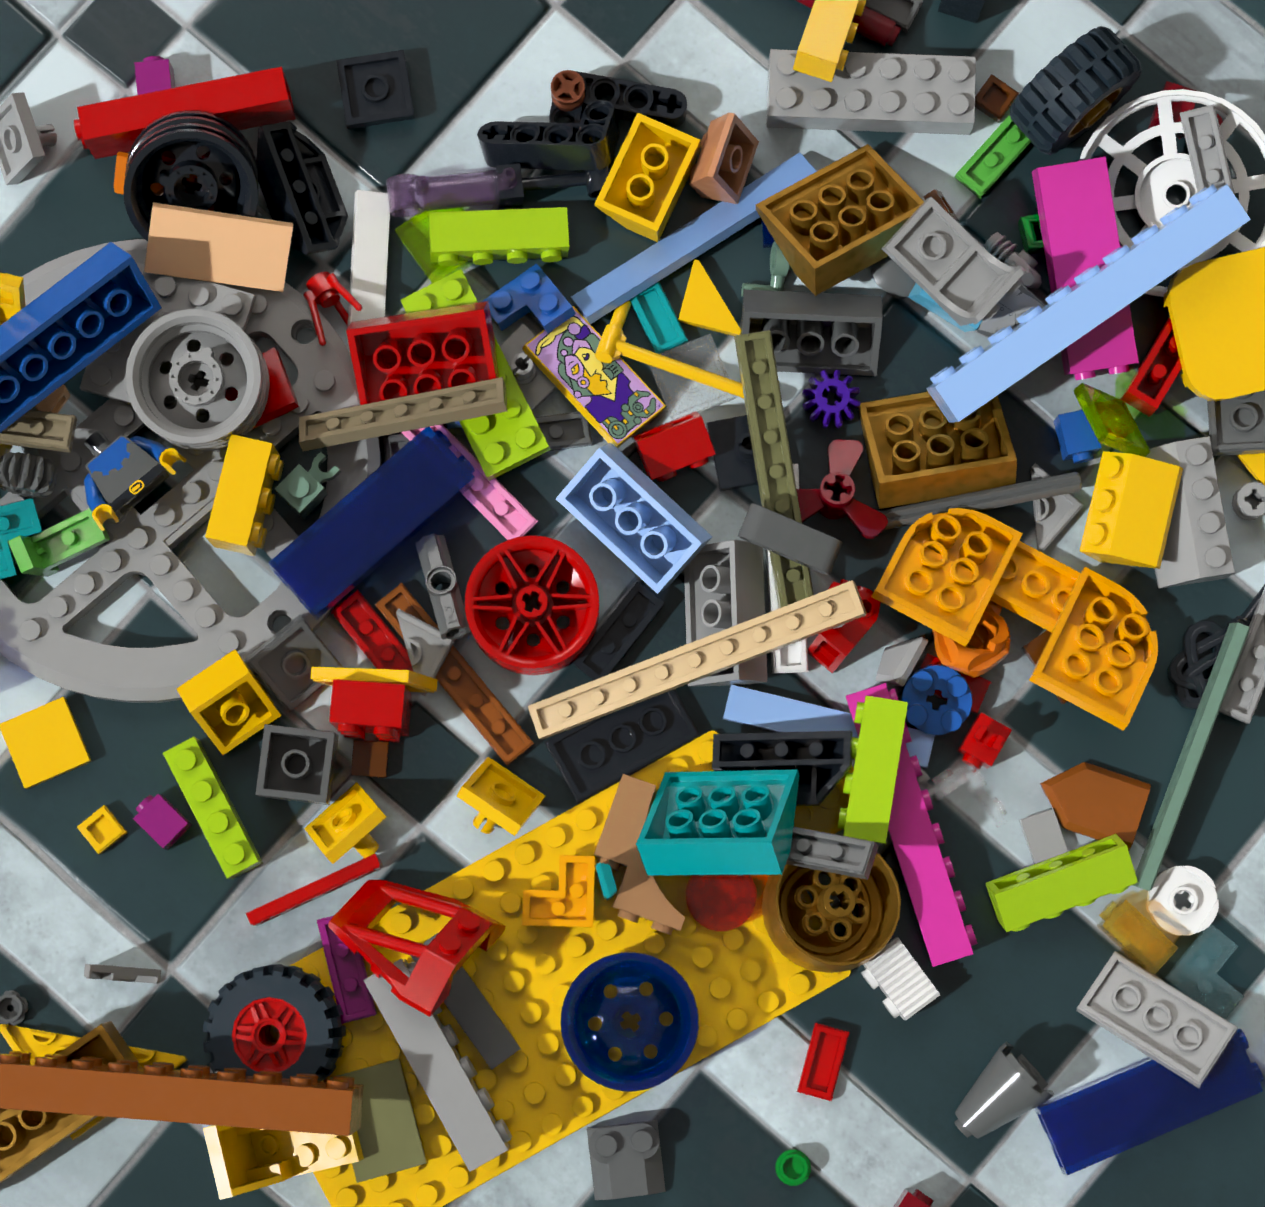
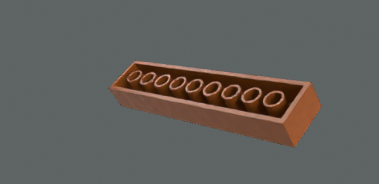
M9 1051V1054H0V1108L344 1136H350L361 1128L364 1085L354 1084L355 1078L333 1076L332 1079H327V1082L318 1081V1075L297 1073L296 1076L286 1079L282 1078V1072L260 1071V1073L253 1076H247L246 1069L224 1068V1071L210 1073V1066L188 1065V1068L174 1070V1064L166 1062H153L152 1065L138 1067L137 1060L118 1059L116 1062H108V1065L102 1064L103 1058L81 1057L80 1059H73L72 1062H67V1055L45 1054V1057H35V1059H31V1052Z

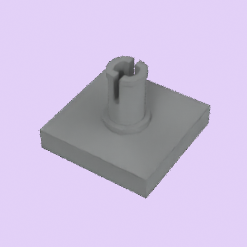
M24 92L12 93L0 106V168L6 185L19 184L45 157L43 146H54L57 142V134L48 133L55 130L52 124L35 126Z
M523 323L500 347L533 412L557 387L523 352V346L536 336Z

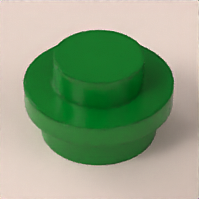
M791 1149L784 1151L777 1158L775 1171L783 1183L797 1186L808 1179L811 1172V1163L803 1152Z

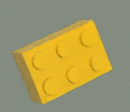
M234 434L230 435L205 538L214 547L250 556L256 555L257 548H263L267 534V528H263L265 515H271L275 503V494H271L274 480H280L284 461L280 460V455L273 443Z

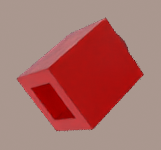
M981 712L977 715L957 752L964 755L961 760L977 770H980L982 766L986 769L990 768L1012 729Z

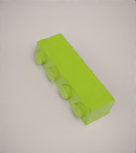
M567 207L429 212L431 263L438 262L440 266H455L459 264V261H473V264L488 265L493 263V260H507L508 263L520 264L534 258H541L543 262H558L562 260V257H568L570 245Z
M867 695L865 696L864 703L857 702L854 723L861 724L859 738L852 737V759H855L854 772H847L845 776L843 793L850 794L848 808H840L837 827L844 829L843 836L886 844L908 702Z
M192 737L163 752L226 878L233 880L263 864L201 741L196 737Z
M1117 834L986 882L985 884L996 918L1004 930L1009 932L1024 930L1031 923L1043 918H1056L1064 910L1072 907L1090 905L1095 902L1096 898L1109 893H1122L1129 886L1138 883L1127 845Z

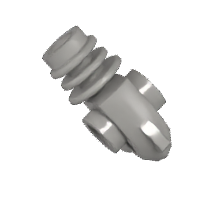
M999 232L993 234L983 247L990 254H993L995 258L1009 266L1016 267L1021 265L1026 270L1020 277L1023 281L1022 284L1030 289L1039 288L1041 276L1034 269L1038 262L1024 249L1020 253L1016 252L1017 244L1011 245L1010 240L1005 242V235L1002 236Z

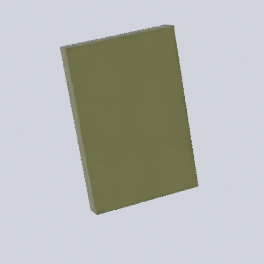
M400 1058L338 1075L355 1078L354 1084L364 1085L361 1128L357 1131L364 1159L352 1163L357 1183L426 1164L427 1160Z

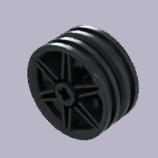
M179 111L156 119L141 131L129 151L124 180L125 208L131 223L138 233L148 242L153 202L208 210L213 204H218L221 207L219 212L255 217L258 205L257 161L248 140L235 126L223 118L210 113ZM200 146H207L210 151L200 158L197 155V149ZM165 151H171L176 159L162 156ZM224 172H229L233 175V179L231 181L220 175ZM190 174L197 176L194 182L187 181V178L189 179ZM153 183H159L163 188L154 193L150 186Z

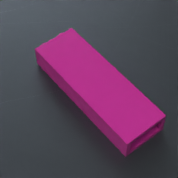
M1106 156L1040 167L1032 171L1051 294L1061 287L1069 285L1072 288L1075 286L1074 278L1096 265L1101 268L1105 265L1102 258L1120 247ZM1129 304L1061 351L1064 375L1074 374L1075 380L1096 377L1095 370L1108 368L1109 375L1128 372L1130 371L1129 364L1139 363Z

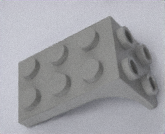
M932 197L927 198L882 247V250L960 326L972 323L975 325L981 320L984 322L990 320L1000 307L997 303L1005 294L1008 297L1011 296L1022 285L1023 281L1020 277L1026 271L1021 265L1012 267L992 256Z

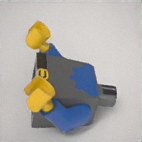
M100 430L90 435L84 444L95 457L85 465L89 473L84 479L87 504L99 529L104 531L103 523L110 518L118 523L124 514L170 477L168 472L172 475L177 473L172 468L176 461L182 460L185 463L186 459L175 448H167L160 442L140 436H134L129 439L122 434L111 443Z

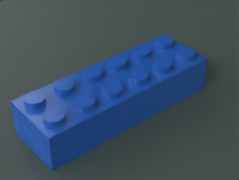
M108 243L0 325V433L162 308L133 257L114 243Z

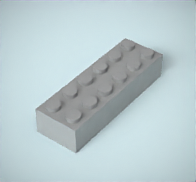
M770 49L766 128L970 135L974 126L976 57L849 52L843 71L836 69L832 82L792 70L797 50Z
M399 959L393 963L408 977H410L416 966L415 962L408 963L406 959ZM373 974L364 979V983L469 1172L507 1151L510 1148L508 1141L511 1140L512 1135L504 1120L496 1121L490 1111L495 1104L486 1088L483 1087L479 1090L472 1077L477 1075V1072L468 1056L461 1058L456 1050L455 1045L460 1042L451 1025L443 1026L437 1015L442 1012L441 1007L439 1006L429 1017L399 1000L391 992L392 986L383 977L378 978Z

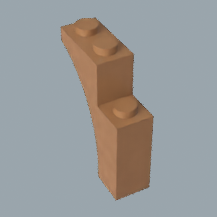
M623 774L594 856L600 857L599 863L609 864L613 870L619 871L620 865L627 867L613 908L619 909L618 917L638 923L640 917L653 922L652 929L671 935L673 929L681 931L685 917L665 898L653 875H647L636 845L646 821L656 785Z

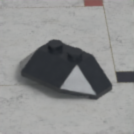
M290 121L260 126L258 128L256 157L258 183L272 220L293 223L290 245L305 255L335 250L339 245V239L343 233L348 214L325 154L309 138L298 132L297 127Z
M818 731L714 734L712 769L714 771L798 769L799 783L796 806H819L852 767L853 732Z

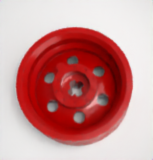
M520 536L498 544L488 551L477 563L466 587L465 612L476 643L494 663L518 674L544 675L561 670L573 663L594 637L599 620V592L590 567L571 547L549 537ZM529 564H535L539 568V573L536 577L531 578L527 576L525 570ZM561 581H566L570 586L566 594H560L556 590L557 584ZM499 582H504L509 586L507 594L499 595L496 593L495 587ZM533 596H537L538 603L541 606L540 609L533 608L532 612L526 611L527 606L524 600L526 598L531 600ZM561 616H566L570 619V625L565 629L557 626V619ZM500 617H505L509 620V627L505 630H500L496 627V621ZM529 635H538L540 643L534 647L529 646L526 642Z

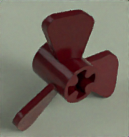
M842 439L831 442L827 449L829 474L823 478L820 489H796L802 523L820 512L829 519H840L847 515L860 534L867 539L876 538L886 529L888 519L883 513L853 499L855 484L850 476L863 452L861 442ZM833 492L840 494V501L831 499Z

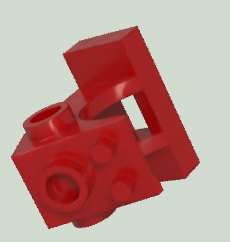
M841 579L840 583L833 581V583L830 585L828 589L844 584L848 581L844 579ZM857 586L867 615L847 622L842 627L832 628L819 633L807 649L808 654L832 674L878 618L881 602L871 597L873 591L868 588Z

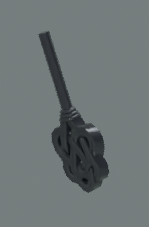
M1265 584L1243 614L1236 616L1223 629L1213 621H1199L1187 628L1182 637V651L1172 659L1167 669L1169 680L1175 685V697L1181 707L1190 710L1198 709L1208 679H1204L1202 672L1210 666H1214L1230 623L1238 622L1246 626L1250 625ZM1207 633L1210 635L1196 643L1198 634ZM1212 647L1214 648L1213 653L1198 660L1197 655ZM1185 664L1186 669L1183 672H1181V669ZM1188 690L1194 691L1196 698L1191 697Z

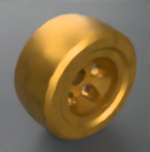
M876 853L868 880L786 864L782 875H769L763 891L762 914L764 926L771 941L782 955L794 964L810 971L826 973L848 971L869 962L889 942L900 918L901 898L898 883L891 868L878 853ZM819 873H824L830 877L828 885H822L819 882ZM844 881H846L850 885L853 891L848 886L844 885ZM802 891H809L812 894L813 900L811 904L802 902ZM831 894L839 898L841 907L836 909L831 907L830 903L833 902L832 899H829ZM855 904H858L859 907L858 918L852 914ZM811 916H815L820 920L821 926L818 930H813L808 925V920ZM836 923H841L845 926L846 930L843 937L835 934L834 926Z

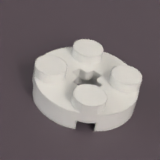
M1173 866L1161 871L1157 875L1152 890L1147 891L1146 909L1151 915L1153 922L1163 931L1175 936H1189L1201 932L1211 925L1219 909V899L1217 900L1216 887L1213 880L1204 871L1193 866ZM1186 891L1190 894L1187 900L1192 904L1189 909L1182 907L1179 910L1175 906L1177 902L1174 896L1176 893L1181 895Z

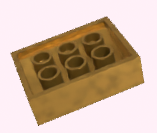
M867 144L755 204L756 211L796 276L817 296L887 257L888 255L882 250V247L924 201Z
M929 392L860 403L859 415L879 509L1016 484L1017 458L998 395L960 422L954 423L948 422Z

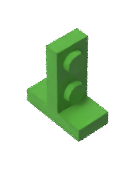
M89 508L32 537L19 535L9 540L8 543L21 573L49 577L60 571L58 565L109 541L110 538L106 528L104 531L99 529Z

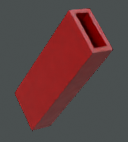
M281 66L77 107L79 119H74L76 136L78 140L82 141L84 150L89 149L93 157L99 159L117 155L118 152L129 153L133 142L144 128L156 119L174 112L201 111L210 113L228 121L239 131L295 120L296 118L290 88Z

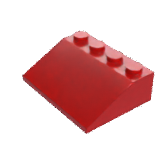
M488 301L354 321L346 329L360 405L499 378L495 338Z

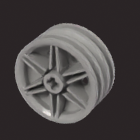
M204 309L175 311L151 323L135 341L127 360L125 373L127 394L134 411L141 421L168 442L194 451H210L228 446L231 434L244 437L261 418L269 396L270 381L268 367L256 343L241 327L229 318ZM193 340H198L201 344L197 352H190L188 350V344ZM224 353L233 355L234 361L231 365L225 366L221 364ZM166 361L171 362L170 373L162 374L160 371L161 364ZM205 375L204 379L208 381L207 387L200 386L198 389L194 385V381L196 378L202 379ZM235 388L238 391L237 399L234 401L227 400L224 395L226 389ZM174 396L177 400L176 407L167 409L164 403L165 399ZM201 409L208 410L210 414L209 420L205 423H201L197 419Z

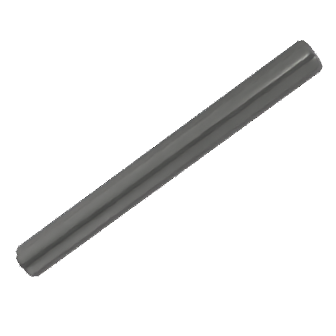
M1072 472L881 510L879 512L883 513L888 519L885 529L887 530L912 525L926 514L931 512L933 515L945 513L950 508L983 511L1079 492L1082 488V482L1079 473Z

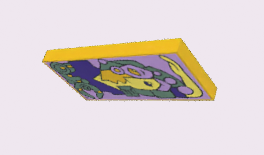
M573 306L576 313L573 317L548 334L545 330L541 331L527 342L522 350L608 443H612L616 448H619L659 415L666 405L621 357L611 363H603L596 359L595 352L602 336Z

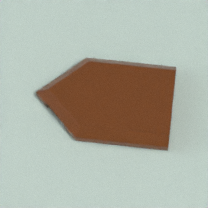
M1087 762L1076 765L1040 783L1063 829L1095 840L1117 834L1127 845L1128 851H1130L1151 784Z

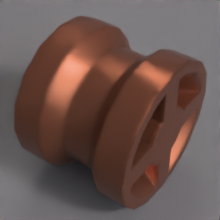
M563 70L553 77L551 82V99L557 108L563 111H573L583 104L585 99V83L582 76L577 72Z

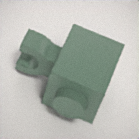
M322 452L314 458L312 467L308 472L298 464L275 488L277 494L303 519L328 495L322 484L333 480L341 473L340 469L335 465L329 472L320 471L321 463L327 459Z

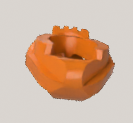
M991 600L989 601L966 647L932 629L936 654L941 664L968 676L977 677L987 673L1004 660L1009 654L1011 636L1009 635L1010 631H1008L1007 623H1005L1002 616H999L1002 606Z

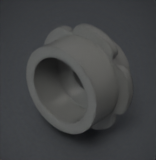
M9 990L0 996L1 1024L7 1025L11 1023V1025H17L25 1019L24 1014L28 1011V1002L25 997L19 996V992ZM9 1005L14 1006V1010L12 1012L8 1011Z

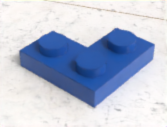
M537 263L481 301H488L491 318L501 331L530 312L548 334L576 314L571 304Z

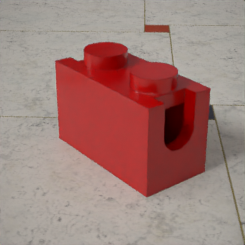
M696 411L632 437L647 476H650L651 480L656 478L658 481L668 480L677 475L676 470L688 465L691 469L700 467L709 462L708 457L716 454L703 418Z

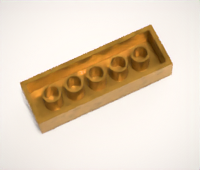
M112 1021L100 1024L58 1053L67 1055V1062H72L73 1059H80L81 1057L103 1058L102 1064L108 1065V1062H116L118 1059L137 1060ZM0 1108V1184L98 1116Z

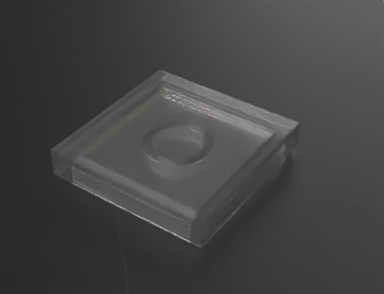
M711 333L660 353L666 357L729 378ZM649 365L671 421L695 411L701 413L737 398L733 394Z

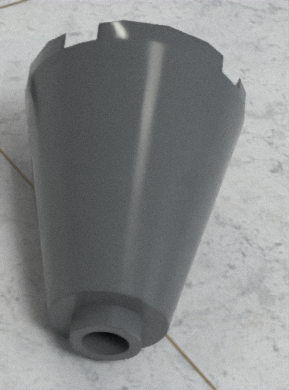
M1007 1041L998 1048L955 1110V1115L958 1119L954 1123L967 1138L973 1135L979 1139L1047 1102L1054 1096L1053 1091L1044 1090L1048 1083L1022 1054L1016 1058L1010 1052L1014 1046Z

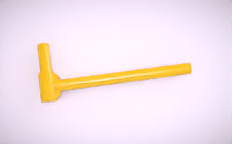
M628 300L614 310L611 321L606 325L595 352L597 360L603 363H611L622 355L744 398L742 383L627 343V338L622 328L631 307V302Z

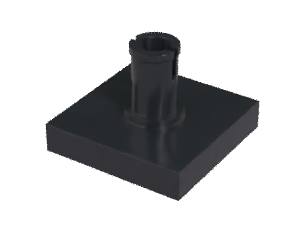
M747 415L707 422L708 434L716 453L713 455L720 492L758 485Z

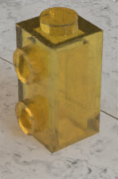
M1126 899L1120 900L1118 903L1112 900L1099 914L1102 920L1097 927L1140 967L1151 974H1156L1178 949L1172 941Z

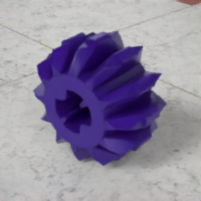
M822 370L820 372L821 382L811 377L808 380V384L812 389H804L802 392V396L809 399V401L803 404V410H815L810 416V421L815 422L820 416L823 417V428L828 427L830 419H833L837 428L842 427V417L852 421L854 414L851 409H859L860 401L853 398L860 393L859 387L848 388L853 380L851 376H847L843 381H840V370L834 371L832 379H829L826 370ZM829 392L835 393L837 401H835L834 406L827 404L828 401L825 397H827Z

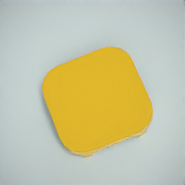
M1265 247L1197 262L1177 271L1178 273L1170 280L1167 291L1164 293V307H1168L1183 371L1180 377L1184 386L1207 401H1223L1265 391Z

